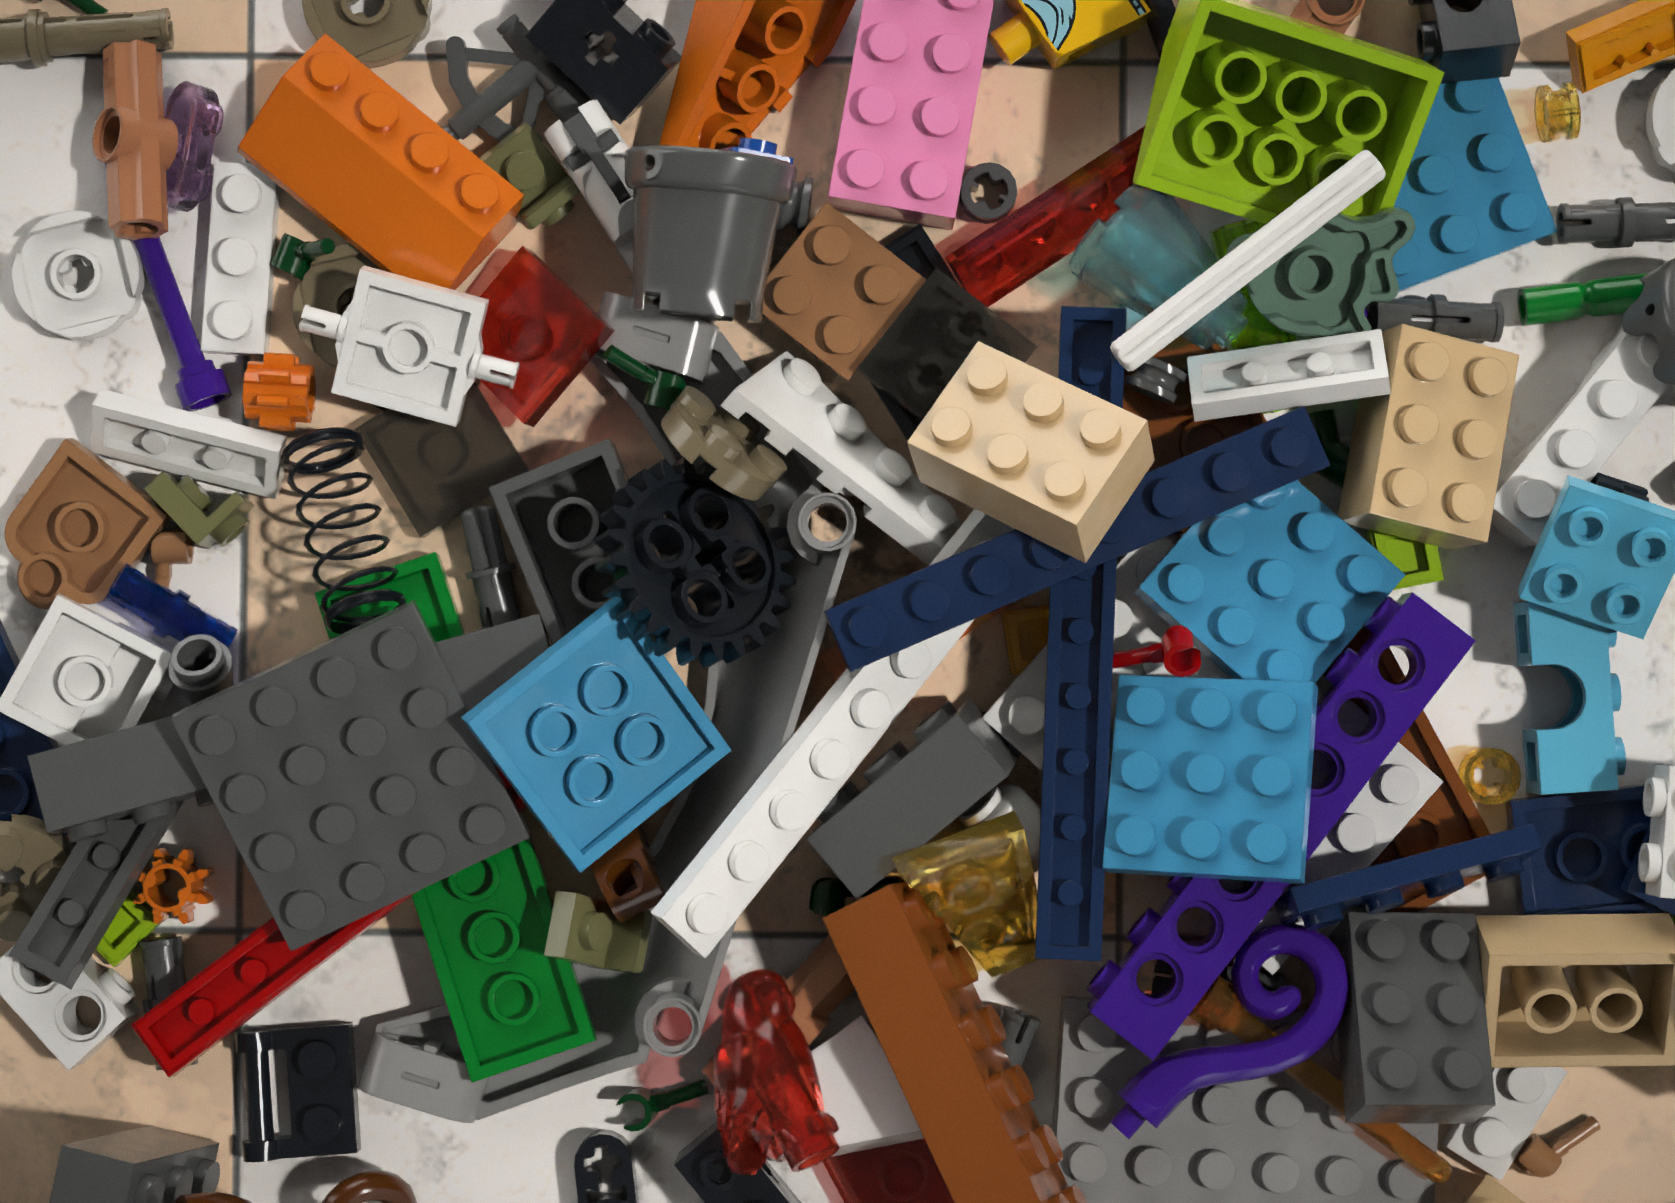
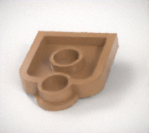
M65 438L6 522V545L11 554L21 562L17 572L19 590L30 604L41 609H49L58 593L79 604H94L107 601L122 588L151 548V543L155 536L164 530L172 518L151 496L76 439Z

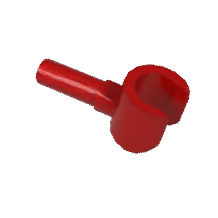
M1174 625L1164 632L1161 643L1150 644L1148 647L1113 652V668L1150 662H1164V667L1169 673L1174 676L1185 677L1196 673L1200 669L1201 655L1200 650L1192 648L1194 646L1192 632L1182 625Z

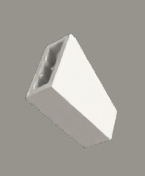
M860 1016L736 1105V1108L746 1121L738 1127V1130L754 1155L759 1160L768 1155L771 1160L783 1166L924 1139L871 1023L863 1016Z

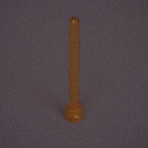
M1221 975L1217 977L1188 1015L1207 1031L1216 1028L1223 1034L1229 1030L1245 1043L1267 1040L1278 1035L1244 1010L1233 991L1232 984ZM1310 1058L1301 1064L1284 1070L1285 1073L1345 1117L1343 1086L1340 1080ZM1354 1123L1430 1181L1441 1184L1448 1181L1451 1177L1452 1168L1450 1163L1399 1124Z

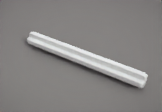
M1368 150L1358 153L1113 341L1110 349L1119 364L1128 372L1140 367L1377 185L1386 175L1378 159Z

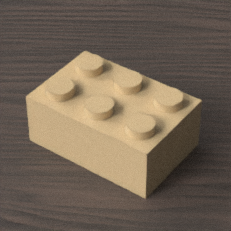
M1400 324L1382 331L1391 394L1358 399L1338 516L1349 525L1450 550L1488 543L1519 354L1406 324Z
M979 341L907 441L920 482L1084 563L1088 561L1155 461L1148 420Z
M1669 913L1476 915L1492 1068L1675 1066V925Z

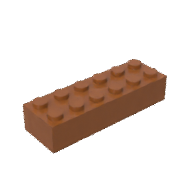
M925 881L889 884L823 917L825 926L954 1203H1087L1083 1193L1076 1185L1069 1187L1058 1164V1162L1063 1160L1060 1144L1052 1129L1047 1124L1040 1126L1029 1103L1035 1098L1032 1085L1022 1067L1018 1064L1012 1066L1001 1044V1042L1006 1040L1004 1026L991 1005L983 1006L973 984L978 981L976 967L963 946L956 948L945 924L951 920L950 913L938 890L934 887L928 889Z

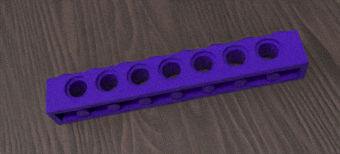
M1413 592L1402 594L1397 601L1390 596L1386 597L1365 624V627L1372 632L1367 641L1357 653L1347 648L1325 676V679L1333 685L1317 705L1314 750L1322 752L1327 757L1330 764V772L1323 784L1311 788L1306 861L1476 641ZM1390 646L1401 649L1409 661V670L1406 677L1397 684H1391L1384 680L1378 670L1379 657ZM1351 698L1362 701L1369 711V723L1366 729L1355 736L1346 734L1338 723V711L1341 705ZM1171 876L1166 883V887L1173 893L1158 912L1148 907L1137 919L1126 935V939L1133 943V945L1121 961L1116 964L1108 959L1089 982L1086 991L1093 995L1087 1004L1089 1011L1154 1061L1290 883L1248 881L1242 888L1229 891L1220 886L1218 879ZM1191 907L1206 909L1211 918L1209 933L1197 942L1184 941L1177 932L1179 916ZM1149 960H1163L1169 964L1172 972L1169 985L1163 991L1155 994L1141 991L1136 981L1139 968Z

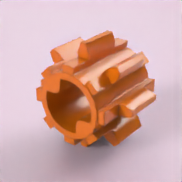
M264 352L263 362L249 361L247 363V369L244 372L242 394L245 418L259 420V427L265 428V430L295 431L296 422L311 423L316 399L314 366L300 364V357H295V354Z
M165 847L156 849L153 852L155 861L151 862L154 868L144 867L138 877V881L143 882V893L138 894L133 899L134 904L147 902L154 908L151 912L154 914L153 923L160 924L165 922L170 913H173L174 917L178 916V919L183 924L194 921L193 909H196L195 902L199 904L213 902L214 897L209 893V890L204 889V878L209 877L215 871L213 867L199 869L194 864L196 860L194 858V848L183 849L179 853L178 858H175L174 855L170 856ZM168 869L176 870L185 880L186 887L177 892L179 902L170 900L163 891L162 884L170 880Z

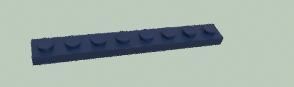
M1302 406L1146 473L1086 563L1015 529L825 610L823 613L850 673L1331 465L1305 406Z

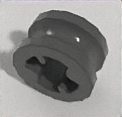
M991 162L978 164L970 169L963 178L959 195L961 207L966 215L976 222L984 224L999 222L1007 217L1014 207L1018 192L1016 180L1011 172L1000 164ZM987 177L992 186L1003 185L1006 195H999L998 203L1001 206L996 209H989L985 201L974 203L970 191H978L979 184L976 183L977 180Z
M805 177L802 182L794 183L791 200L787 204L781 205L777 225L778 231H782L787 225H792L797 229V233L801 234L807 227L814 178Z
M1151 357L1138 367L1133 375L1125 376L1124 385L1148 398L1175 406L1179 399L1175 394V387L1180 383L1184 384L1188 374L1164 361Z

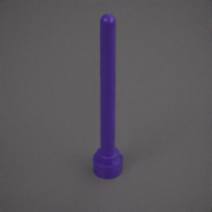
M160 237L134 240L181 369L176 372L179 382L175 385V390L183 410L190 412L198 411L225 401L232 396L223 369L215 368L213 360H206L203 351H201L200 343Z

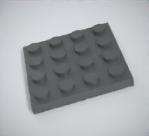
M415 600L174 713L171 717L178 735L291 951L530 838V831L498 767L461 719L469 709Z

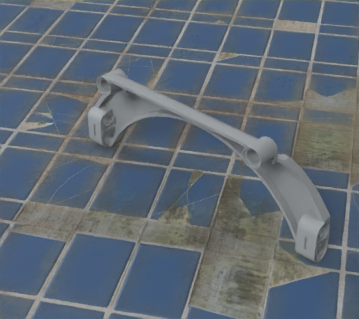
M604 292L585 355L635 411L664 459L670 465H673L683 456L669 441L661 425L663 417L669 410L643 403L649 383L637 380L604 359V353L610 345H614L644 365L683 378L686 386H691L701 391L715 406L724 412L727 410L720 406L736 387L753 375L716 325L696 318L661 315L659 306L646 302L644 312L631 309L632 298ZM756 419L755 421L759 424L761 430L755 437L764 446L770 448L782 458L787 465V470L771 489L767 490L759 500L753 501L757 508L773 504L775 510L766 520L770 528L785 527L787 529V534L777 540L776 543L778 549L794 553L795 558L782 565L781 571L795 578L796 584L780 593L791 603V607L776 616L781 627L779 630L764 637V645L748 654L745 653L746 655L729 664H726L722 659L708 668L703 711L732 751L677 794L674 804L649 847L656 864L654 868L665 892L670 889L793 736L828 624L823 612L833 607L856 533L857 518L851 504L837 494L822 493L824 485L816 480L819 473L818 467L794 448L785 456L764 440L769 429ZM700 455L693 462L694 468L705 462ZM824 506L835 507L845 516L847 522L846 530L837 540L824 542L816 539L811 534L808 527L809 519L818 508ZM695 512L698 521L704 526L702 518ZM732 565L736 576L741 580L738 570ZM652 916L644 966L640 973L596 969L573 963L598 1039L596 1041L472 1083L447 1004H443L378 1023L360 1077L358 1089L371 1096L441 1118L462 1123H473L475 1119L480 1120L559 1090L646 1063L650 1049L667 1057H678L687 1054L696 1046L704 1029L736 921L706 959L693 953L661 922ZM669 1007L680 1008L685 1011L691 1019V1033L680 1040H669L662 1036L656 1025V1017L660 1011Z

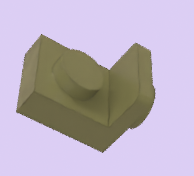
M526 122L480 157L484 163L524 194L518 216L530 229H534L540 223L545 228L550 227L564 218L573 209L575 204L571 199L580 190Z
M162 472L144 489L197 545L208 549L216 542L220 547H225L236 539L249 525L250 521L245 515L254 507V504L245 495L235 492L211 514L207 509L214 503L213 499L189 475H186L179 481L175 476Z
M556 891L544 956L590 968L638 974L643 970L653 916L650 913L651 910H647L620 923L607 902L578 893Z

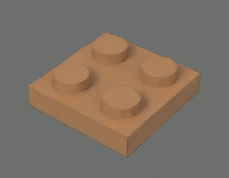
M826 202L768 275L762 316L849 383L927 284V280Z

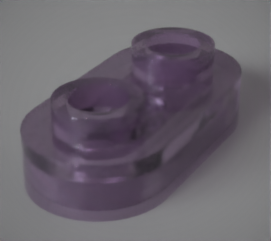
M185 81L180 83L170 95L165 108L164 118L174 121L178 131L176 156L171 167L166 171L167 208L189 212L198 203L203 202L211 190L213 176L210 164L215 138L222 128L224 113L221 105H219L217 93L213 89Z

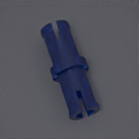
M125 563L121 571H119L104 597L154 626L152 632L163 639L169 635L180 642L192 635L205 634L214 637L229 648L238 631L237 628L213 617L188 601L191 596L181 589L173 592L148 578L128 563Z

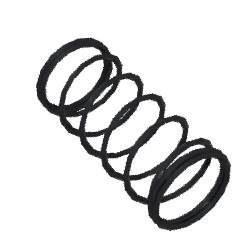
M331 427L311 431L292 440L283 449L281 459L285 468L290 470L287 481L290 488L303 495L297 504L296 515L300 521L312 526L305 535L304 546L307 551L320 557L313 567L312 577L316 583L329 589L323 596L320 606L325 614V626L332 632L343 634L387 612L361 617H347L339 614L353 607L378 601L398 602L399 604L394 608L396 609L406 604V598L402 593L391 589H376L348 596L333 604L329 609L327 607L328 598L336 590L361 591L372 589L394 580L399 572L392 566L371 567L351 574L336 584H328L322 581L318 575L319 567L326 559L352 560L364 558L382 551L390 542V539L384 535H365L343 542L326 553L314 550L310 544L311 535L317 528L329 530L356 527L377 518L382 510L376 504L362 503L338 509L317 522H312L303 515L302 507L307 498L334 499L350 496L369 487L373 480L370 474L353 472L329 478L307 492L296 486L294 482L295 473L317 474L328 472L354 461L363 453L365 447L362 437L358 432L348 428ZM338 438L355 441L337 442L323 446L310 452L297 463L289 460L290 456L297 450L322 440ZM352 447L349 451L337 457L320 462L306 463L311 458L324 452ZM352 478L367 479L360 486L346 491L315 493L330 484ZM355 510H375L371 515L356 521L324 524L339 515ZM365 541H384L379 546L363 552L333 555L349 546ZM392 572L391 575L372 583L343 586L359 577L372 573ZM335 619V620H338V621L350 622V623H338V622H334V621H332V620Z

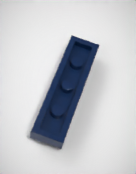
M1529 824L1291 887L1277 899L1275 906L1283 926L1304 922L1306 931L1316 930L1344 920L1342 911L1364 905L1368 915L1376 914L1404 904L1403 895L1424 889L1427 898H1436L1464 888L1463 879L1484 873L1487 882H1495L1515 876L1525 871L1522 862L1542 849L1534 824Z

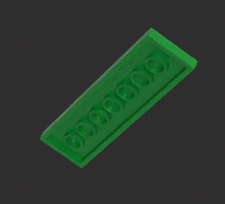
M437 552L392 566L399 572L394 580L387 584L361 591L336 590L327 601L329 609L336 602L360 592L391 589L402 593L406 598V603L415 600L435 642L465 634L440 555ZM392 572L372 573L359 577L343 586L372 583L391 575ZM328 588L314 592L323 621L325 614L320 606L323 596L329 590ZM395 601L366 603L353 607L339 615L347 617L370 616L390 611L399 603ZM335 619L332 620V621L338 622V623H350V622L338 621V620H335ZM325 626L329 640L341 635L328 630ZM522 812L521 815L527 825L524 812ZM531 834L530 838L429 885L412 895L472 1083L598 1040L573 963L544 956L554 904Z

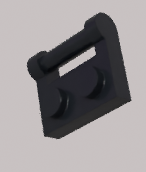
M353 1022L235 1032L236 1053H243L248 1140L242 1141L244 1162H265L283 1158L358 1153L361 1150ZM286 1049L292 1135L274 1136L269 1050Z

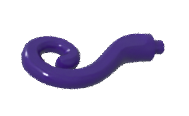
M1282 924L1271 925L1249 937L1237 952L1230 973L1233 992L1241 1006L1251 1015L1264 1020H1279L1290 1015L1300 1005L1301 993L1296 986L1286 985L1276 991H1268L1263 988L1259 981L1258 974L1263 963L1273 956L1283 954L1300 959L1313 974L1315 994L1306 1013L1293 1027L1267 1040L1193 1047L1177 1050L1159 1057L1143 1067L1117 1092L1126 1103L1111 1119L1110 1123L1130 1139L1146 1120L1157 1129L1185 1098L1198 1089L1273 1075L1301 1064L1317 1053L1338 1028L1349 999L1350 983L1347 969L1337 946L1324 934L1316 930L1306 931L1305 926L1298 924L1286 926Z

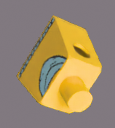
M1004 0L1014 16L989 33L988 37L996 52L1009 66L1037 47L1050 66L1056 69L1137 31L1145 25L1151 10L1144 0Z

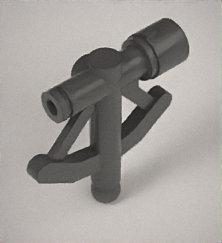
M516 14L509 17L496 29L500 35H503L502 38L514 53L467 48L465 40L458 36H452L446 41L449 82L463 108L447 120V125L440 127L457 141L460 138L462 140L466 139L479 127L495 140H503L518 127L507 124L496 113L528 87L522 124L526 122L533 131L535 129L539 104L544 99H546L548 106L562 123L580 113L578 107L588 101H592V99L570 78L567 79L563 72L525 37L529 30L522 21H519L520 18ZM468 61L510 65L513 67L478 94L469 77ZM536 133V135H537V136L540 138V140L543 142V139H542L541 135L538 134V133Z

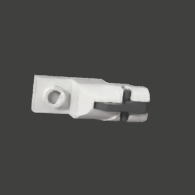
M592 100L579 106L580 113L566 122L562 123L559 119L546 130L544 136L633 273V190L627 187L625 183L624 160L625 151L629 147L598 100ZM648 296L652 304L660 300V297Z

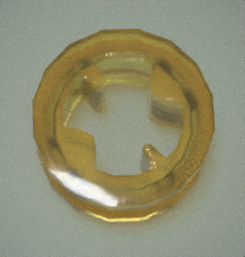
M1572 82L1562 83L1557 91H1552L1549 85H1539L1536 89L1534 99L1535 123L1539 138L1543 143L1554 141L1557 134H1563L1566 140L1578 138L1581 125V109L1578 92Z
M1487 747L1475 749L1463 758L1458 769L1460 779L1471 799L1476 803L1488 805L1505 803L1516 794L1520 787L1521 772L1519 764L1512 755L1502 749ZM1491 758L1492 766L1497 769H1503L1505 776L1503 784L1494 783L1497 791L1487 795L1486 786L1475 783L1473 777L1475 769L1483 770L1485 768L1481 761Z

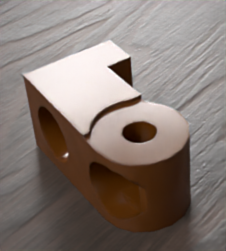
M640 825L590 865L608 905L620 923L655 907L666 894L654 868L656 864L649 849V842Z

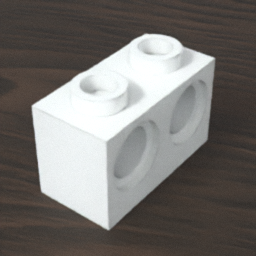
M13 947L0 958L1 997L68 1071L85 1063L141 1012L131 1000L135 997V992L127 980L112 968H108L105 971L92 956L71 990L54 980L52 982L43 980L37 975L35 970L10 957L9 954ZM81 996L92 998L100 1007L101 1021L96 1029L84 1026L77 1018L76 1005Z

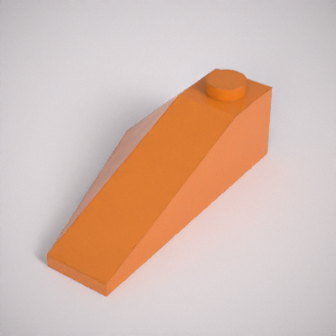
M696 0L659 145L724 149L732 146L738 147L739 138H752L751 134L772 109L780 113L793 98L788 90L808 66L812 64L818 68L831 53L856 0Z

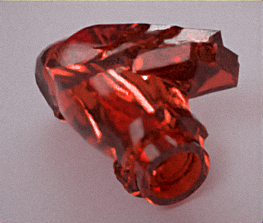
M770 969L748 972L739 976L730 984L724 1005L722 1043L717 1047L714 1055L715 1112L717 1113L718 1132L721 1133L724 1158H727L728 1167H731V1172L742 1175L756 1174V1171L762 1168V1165L766 1162L769 1145L776 1161H787L792 1172H800L814 1167L830 1158L840 1149L834 1136L839 1127L835 1118L825 1112L819 1075L812 1051L804 1033L793 1018L796 1007L794 996L791 994L784 978Z

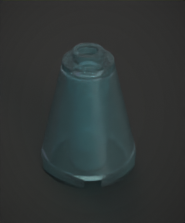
M1133 184L1114 201L1120 209L1106 223L1098 218L1076 247L1069 261V268L1078 281L1146 317L1219 260L1174 196ZM1238 290L1179 337L1203 350L1210 348L1215 343L1222 349L1225 348L1241 333L1248 323V319L1242 314L1248 301L1241 291Z

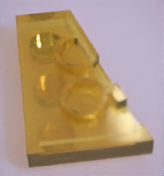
M1015 811L989 821L981 822L971 828L892 858L903 880L921 894L930 910L948 924L954 931L958 941L991 977L1038 960V958H1035L1037 887L1024 827Z

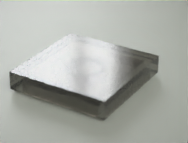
M476 381L467 391L461 419L456 427L396 410L386 409L355 428V431L362 437L364 446L421 538L427 537L462 515L463 511L474 508L492 497L489 487L530 471Z

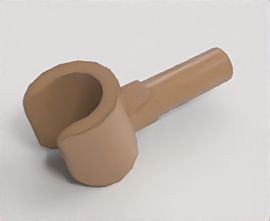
M182 529L161 532L155 536L151 543V557L155 564V578L147 610L148 615L155 617L163 616L172 577V565L192 563L194 541Z
M1590 1116L1559 1138L1553 1140L1549 1146L1537 1134H1531L1526 1139L1513 1162L1528 1176L1549 1177L1561 1165V1157L1566 1155L1574 1146L1600 1130L1601 1127L1598 1121L1593 1116Z

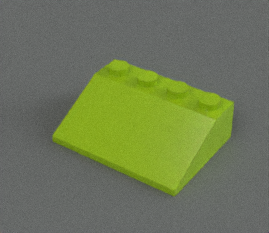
M1179 0L1163 45L1133 182L1143 187L1266 224L1358 153L1368 150L1381 163L1386 175L1382 181L1340 213L1355 217L1372 216L1390 207H1394L1445 72L1422 59L1240 0Z

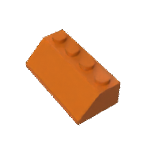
M326 33L281 77L241 140L237 150L240 155L383 271L456 290L516 226L524 198L523 193Z

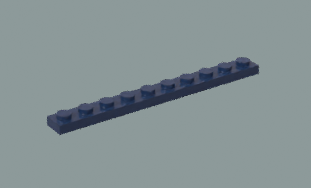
M1061 306L1058 379L1122 409L1124 368L1114 357L1110 346L1113 341L1126 332V308ZM1117 558L1052 585L1049 589L1035 958L1101 961L1105 879V870L1102 867L1108 801Z

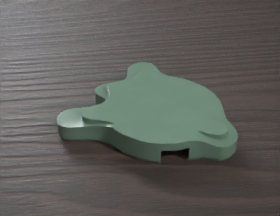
M1390 207L1372 216L1362 217L1339 213L1245 285L1251 302L1260 314L1279 330L1298 336L1327 337L1373 330L1365 316V308L1371 302H1390L1397 296L1399 285L1393 269V257L1412 238L1416 229L1415 220L1408 211L1400 207ZM1254 233L1237 237L1228 247L1226 255Z

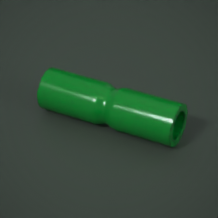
M1648 273L1589 280L1586 283L1566 282L1520 288L1517 297L1520 321L1523 326L1577 320L1586 315L1601 317L1624 314L1643 291L1644 285L1640 279Z

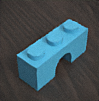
M1529 601L1513 603L1518 666L1544 665L1551 667L1565 678L1570 689L1569 708L1560 721L1546 728L1522 729L1526 793L1546 795L1619 790L1618 775H1624L1626 752L1622 738L1615 737L1613 712L1620 710L1622 696L1619 677L1616 673H1610L1609 648H1613L1616 645L1617 631Z

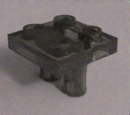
M936 268L858 366L857 372L922 421L978 341L1024 363L1027 362L1038 346Z

